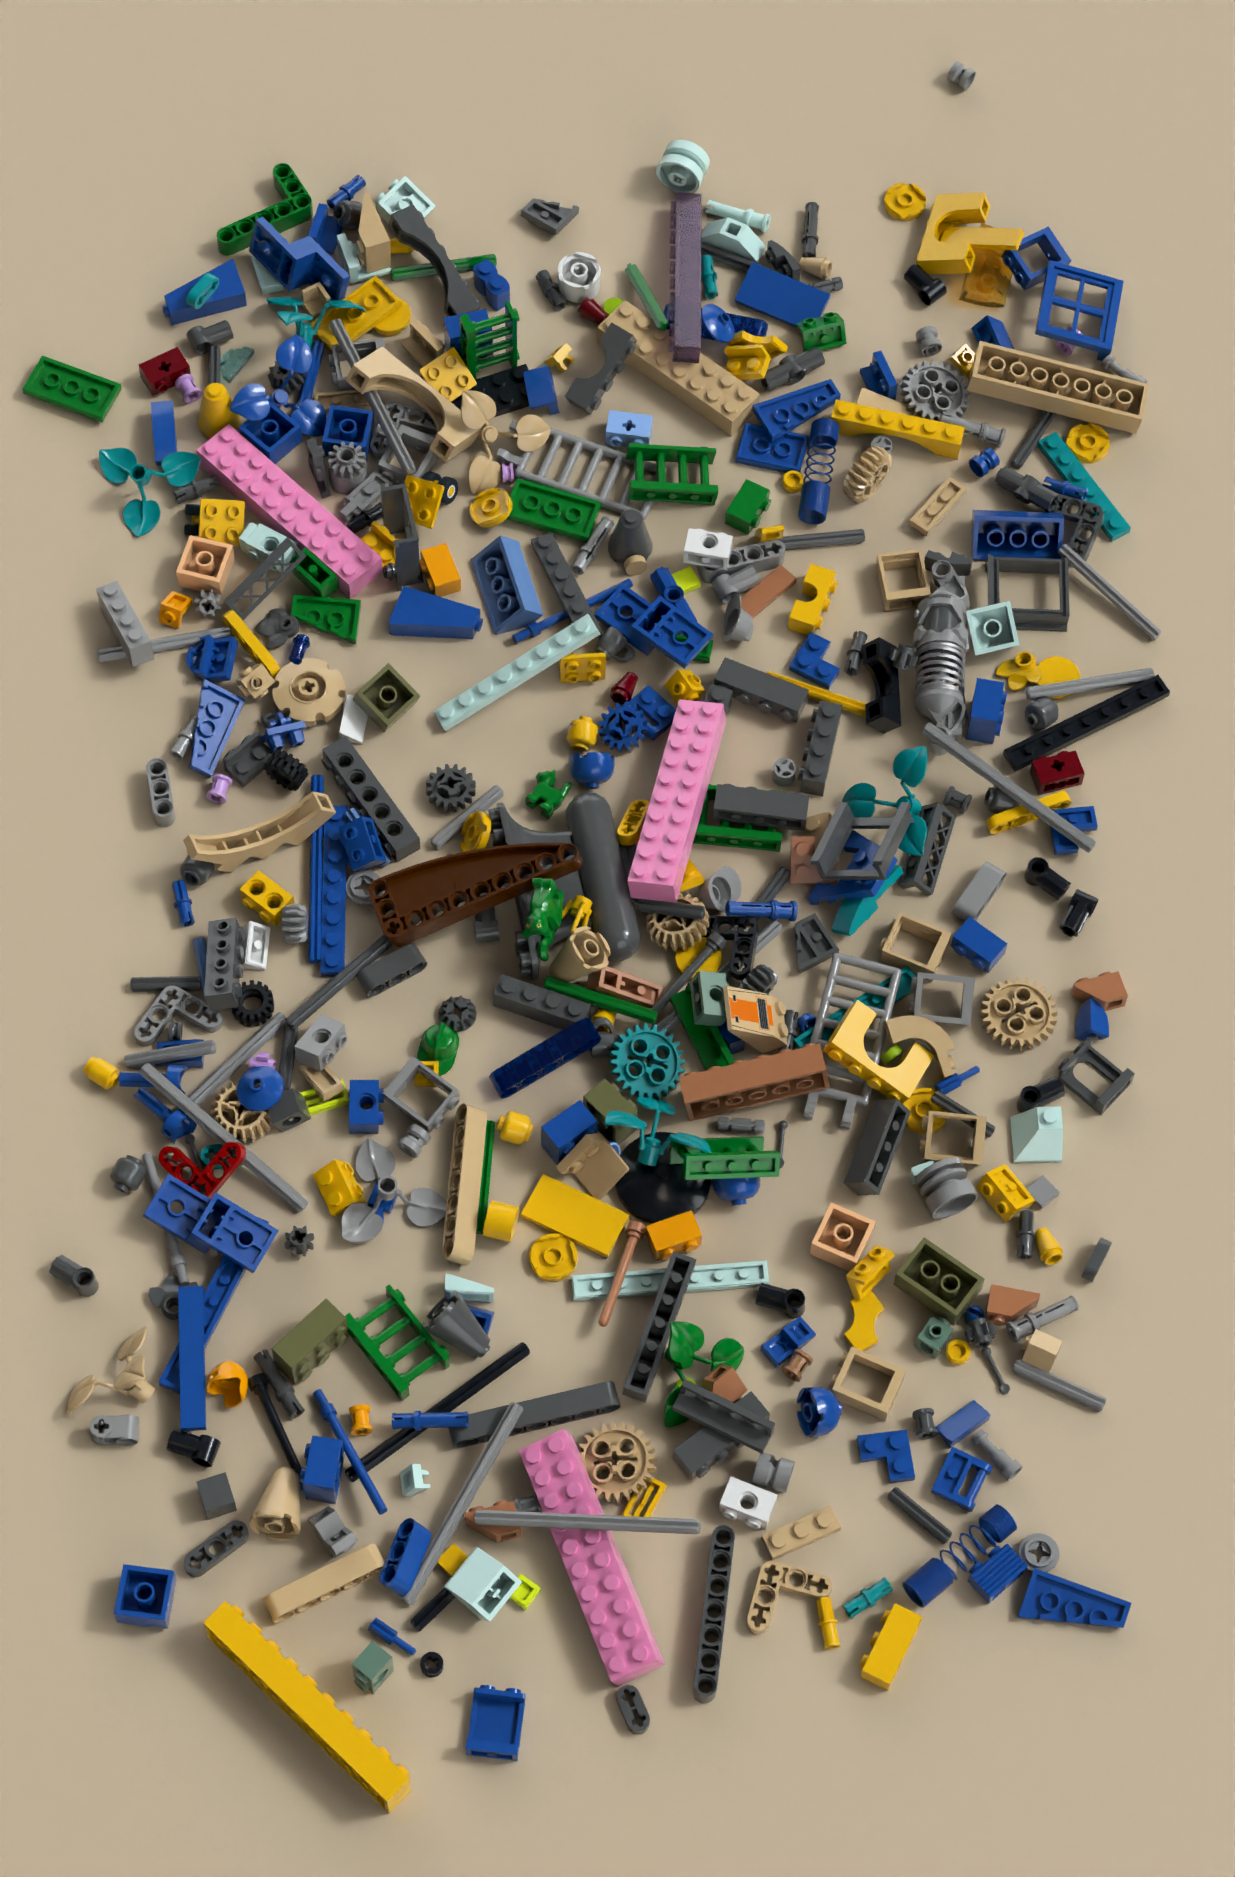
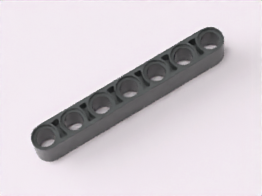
M607 1381L518 1402L517 1404L523 1407V1412L509 1436L616 1411L621 1405L615 1383ZM509 1405L468 1414L469 1421H466L469 1423L468 1428H448L453 1447L463 1448L488 1442Z
M720 1525L713 1530L693 1688L695 1699L701 1703H709L715 1698L718 1685L735 1540L733 1529L726 1525ZM726 1536L730 1541L726 1544H721L716 1538ZM716 1560H723L727 1566L719 1569L713 1563ZM718 1584L724 1590L721 1593H714L710 1587ZM711 1609H716L721 1615L717 1618H712L707 1612ZM707 1634H714L718 1640L714 1643H709L704 1637ZM704 1659H711L715 1665L712 1668H706L701 1662ZM701 1684H708L711 1686L712 1691L702 1693L698 1687Z

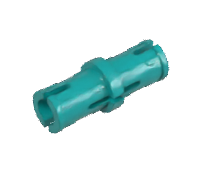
M703 255L699 258L701 267L700 280L703 282L705 298L713 299L718 296L716 286L717 273L714 271L713 257L711 255Z
M883 1577L868 1589L863 1588L860 1590L861 1594L843 1604L842 1607L844 1610L846 1609L845 1612L849 1618L853 1619L854 1616L866 1608L874 1607L876 1605L875 1602L892 1592L893 1588L890 1586L889 1581Z

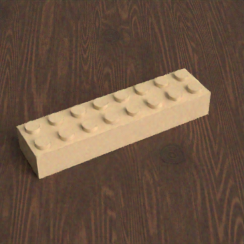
M626 300L597 327V343L601 346L603 345L600 340L611 322L633 334L637 340V346L633 354L628 355L624 362L728 435L732 436L754 414L752 411L753 405L758 404L760 394L668 329L665 331L663 329L658 330L652 318Z
M979 341L974 355L967 391L1136 434L1143 419L1149 384Z

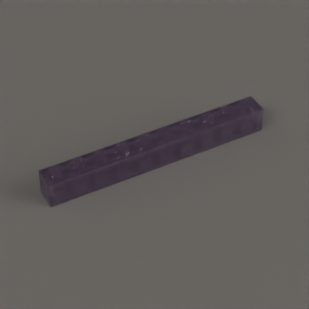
M676 192L675 201H671L670 214H674L670 218V229H674V231L670 232V244H674V246H670V259H673V261H670L669 274H673V277L670 276L669 290H673V292H670L669 305H673V308L670 307L669 321H673V323L669 325V336L673 337V339L669 340V352H673L672 362L699 363L701 351V194Z

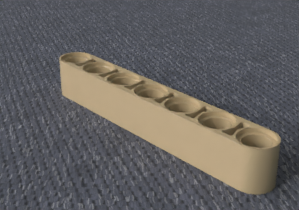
M465 1103L459 1106L455 1115L442 1257L445 1260L467 1266L472 1261L475 1250L487 1112Z

